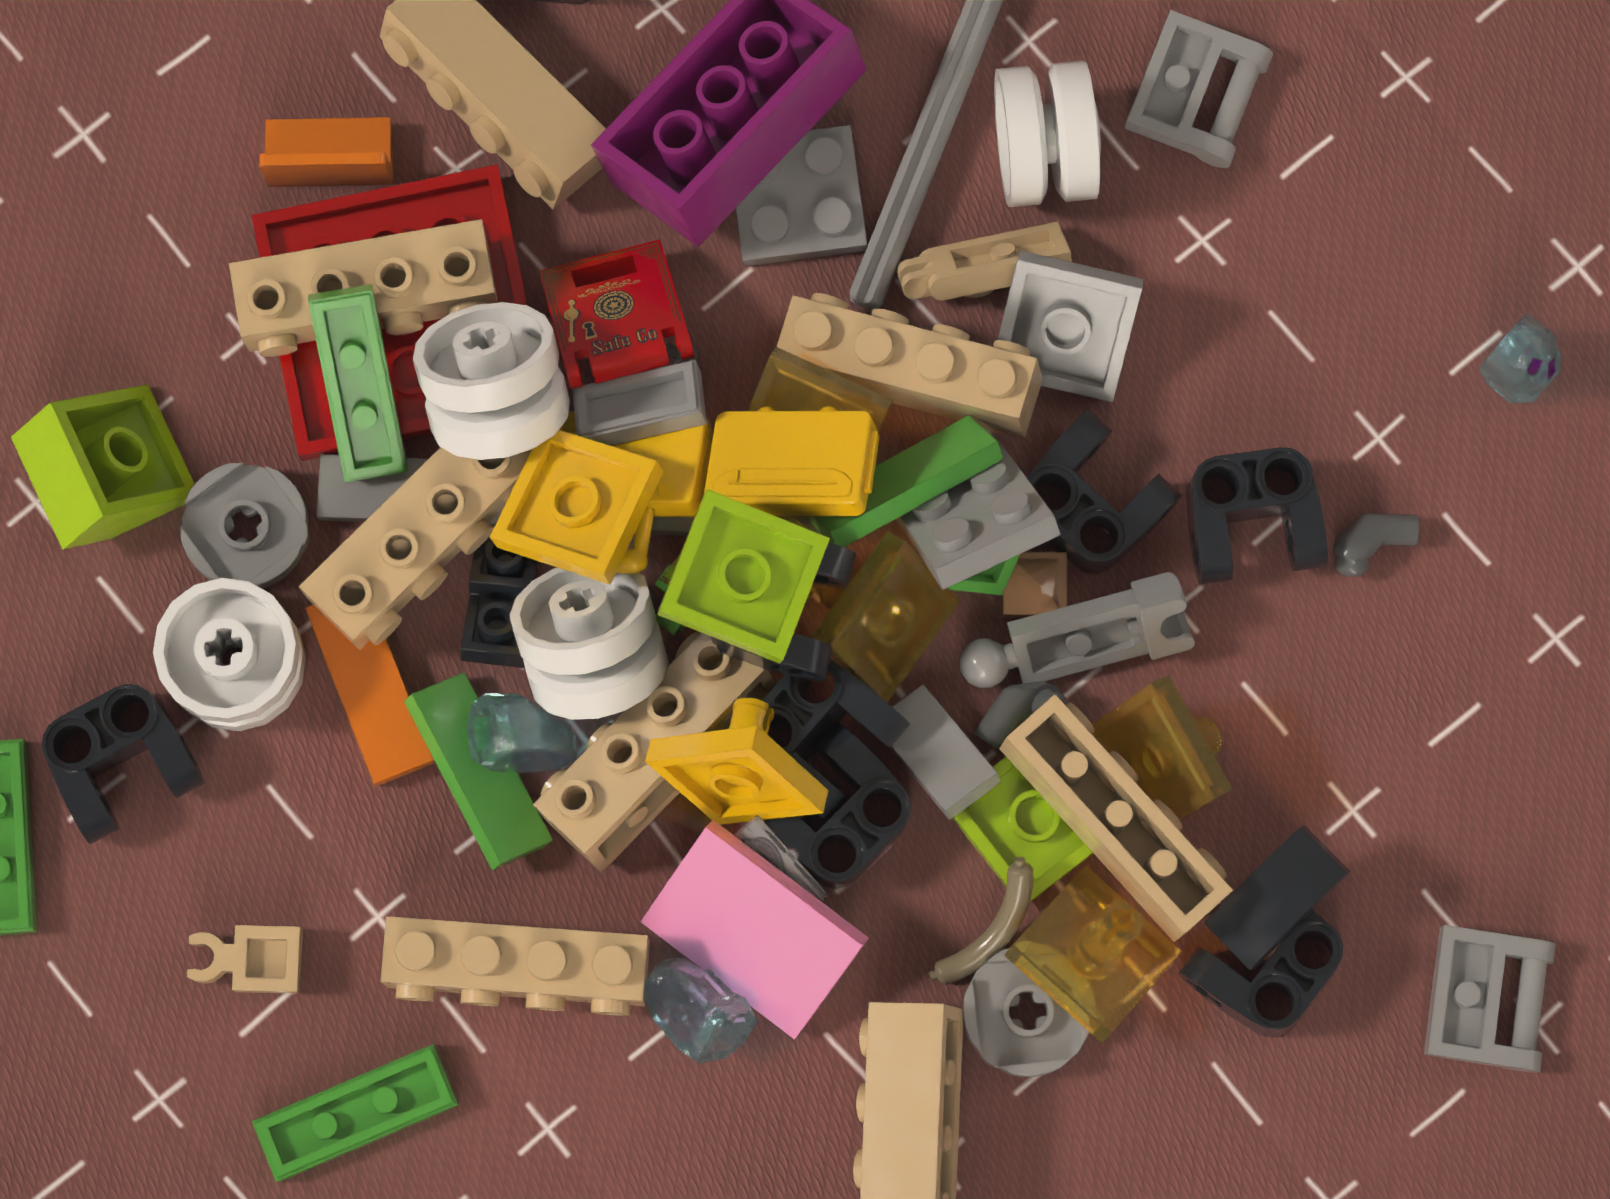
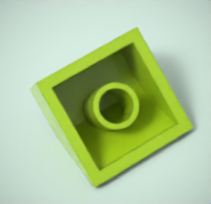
M148 384L50 402L11 436L62 550L113 539L185 504L189 491L195 485Z

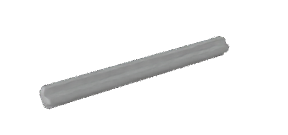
M966 0L849 291L850 301L860 307L873 310L880 309L1003 0Z

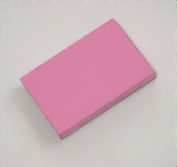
M714 820L702 831L640 921L794 1040L869 939L860 930Z

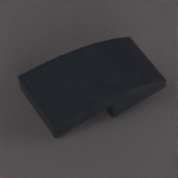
M490 536L473 554L469 578L470 596L460 649L461 661L525 668L509 615L516 597L531 581L537 578L539 561L497 548Z
M1303 825L1281 844L1222 903L1204 924L1251 970L1259 966L1301 920L1309 917L1351 871Z

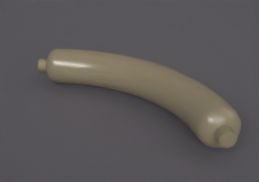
M1016 857L1015 863H1012L1008 868L1006 893L1002 905L991 924L967 947L937 961L934 967L935 970L929 972L932 982L939 980L941 984L948 985L976 972L996 953L1002 951L1011 941L1026 915L1033 888V868L1029 863L1025 862L1024 857Z

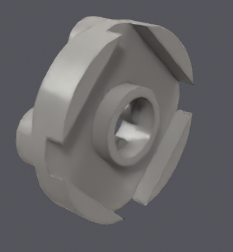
M229 463L217 467L198 480L189 491L184 504L186 509L182 516V526L180 525L182 545L193 565L209 580L228 578L249 581L262 589L269 587L284 579L295 569L311 541L309 514L303 498L285 475L266 466L263 468L258 465ZM241 511L248 518L255 516L257 513L262 518V522L256 527L259 535L249 542L243 537L236 541L229 537V533L235 528L231 518Z
M1021 945L996 953L976 971L963 999V1024L970 1044L976 1049L986 1064L998 1068L1009 1075L1036 1077L1058 1070L1080 1051L1092 1027L1093 1000L1085 978L1076 968L1074 969L1068 960L1045 947ZM1031 993L1033 1002L1044 1004L1046 1008V1016L1037 1018L1035 1029L1032 1030L1023 1029L1021 1020H1011L1009 1015V1008L1019 1004V994Z

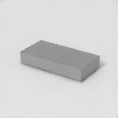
M696 360L656 368L598 384L590 383L583 385V387L572 389L576 435L609 446L707 424L702 376Z
M921 685L893 706L910 725L890 749L949 820L1001 783L994 768L924 685Z

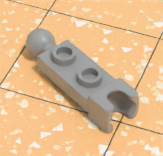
M1172 572L1132 581V589L1007 622L1012 643L1001 645L990 638L972 641L961 652L960 671L969 684L978 688H991L1002 682L1008 674V670L1017 667L1022 683L1052 680L1148 653L1150 658L1154 660L1190 650L1195 645V641L1183 613L1187 608V602L1178 577Z

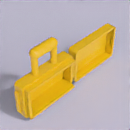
M765 406L761 407L758 411H725L720 413L716 417L714 433L706 417L707 424L612 445V447L657 460L664 471L636 529L632 548L627 549L616 574H638L644 571L648 564L647 554L653 518L695 517L707 489L774 516H859L863 514L867 506L868 493H872L880 436L871 415L867 411H837L831 406L823 407L819 411H775L773 408ZM574 411L568 412V418L559 430L576 435Z

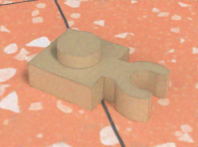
M235 925L234 944H225L220 938L211 933H194L189 936V944L198 947H210L214 953V960L206 969H187V977L198 983H212L219 980L225 973H233L232 990L234 992L300 994L303 929L295 926Z

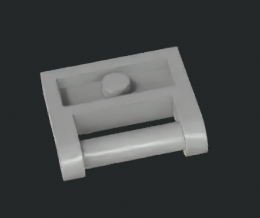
M1170 10L1124 129L1193 154L1209 165L1229 168L1236 152V147L1232 144L1257 78L1259 74L1267 72L1273 52L1258 42ZM1219 56L1233 61L1236 66L1210 133L1192 127Z
M1449 925L1441 926L1438 936L1423 1055L1497 1066L1515 1071L1540 1073L1543 1053L1536 1051L1547 964H1554L1556 943ZM1505 957L1521 960L1511 1047L1495 1044Z

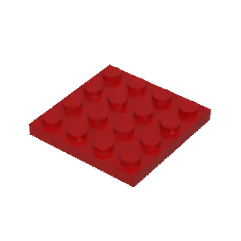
M498 164L251 215L259 258L482 219L487 236L498 303L506 302L528 306ZM441 319L424 321V327L421 330L408 334L389 335L385 332V328L381 329L403 440L432 434L425 408L426 396L419 385L413 355L415 344L428 327ZM316 341L297 344L298 349L295 352L279 356L298 455L301 461L319 458L320 454L334 455L339 454L317 343Z

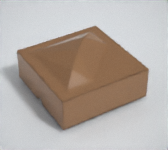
M1067 552L1021 553L1008 584L1003 589L1002 618H1026L1066 607Z

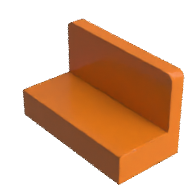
M391 117L265 119V153L259 155V167L268 187L393 184V124Z

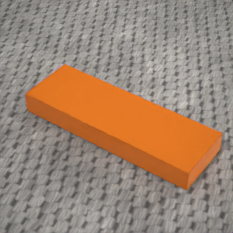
M314 605L306 607L307 615L373 784L377 787L434 764L435 760L404 703L409 694L387 638L376 646L369 641L359 650Z

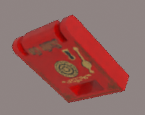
M660 239L539 270L570 390L583 387L578 360L589 358L595 384L670 365L663 338L675 336V345L682 361L694 358L690 336Z

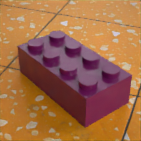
M730 0L601 133L591 146L612 185L699 247L867 69L851 29L809 0Z

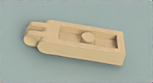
M1057 221L928 248L919 257L902 261L897 267V275L904 295L909 299L915 300L930 296L939 301L962 296L978 298L990 294L993 290L1011 286L1019 250L1072 262L1069 246Z

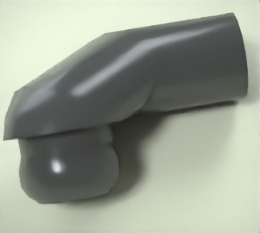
M1368 513L1358 516L1335 539L1332 551L1337 555L1334 563L1336 570L1347 577H1359L1368 571V558L1373 556L1382 545L1416 546L1419 536L1418 515Z
M1044 681L1010 685L1001 691L973 733L999 751L1002 743L1013 732L1017 724L1023 723L1054 694L1065 705L1068 703L1067 698L1060 693L1057 686Z

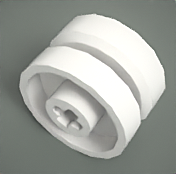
M1087 62L1052 63L1046 76L1045 104H1042L1037 76L1028 66L996 69L994 80L996 132L1000 171L1007 205L1009 207L1040 205L1048 188V164H1051L1056 191L1065 202L1097 199L1100 185V125Z
M506 302L474 305L450 313L428 327L415 344L413 362L419 385L426 396L425 408L431 432L440 447L459 457L478 460L505 458L537 447L554 436L568 418L570 400L564 375L558 367L559 352L554 330L544 314L527 305Z
M556 567L531 581L516 597L509 615L513 632L524 661L534 700L548 713L571 720L599 719L623 712L643 701L663 681L669 661L656 621L645 577L641 573L615 574L611 585Z
M218 578L195 584L174 599L157 625L153 648L159 680L175 701L189 715L210 727L233 731H243L265 725L289 708L303 684L307 658L299 629L275 597L249 581ZM231 648L242 649V652L232 654L230 665L225 666L222 663L223 655L227 650Z

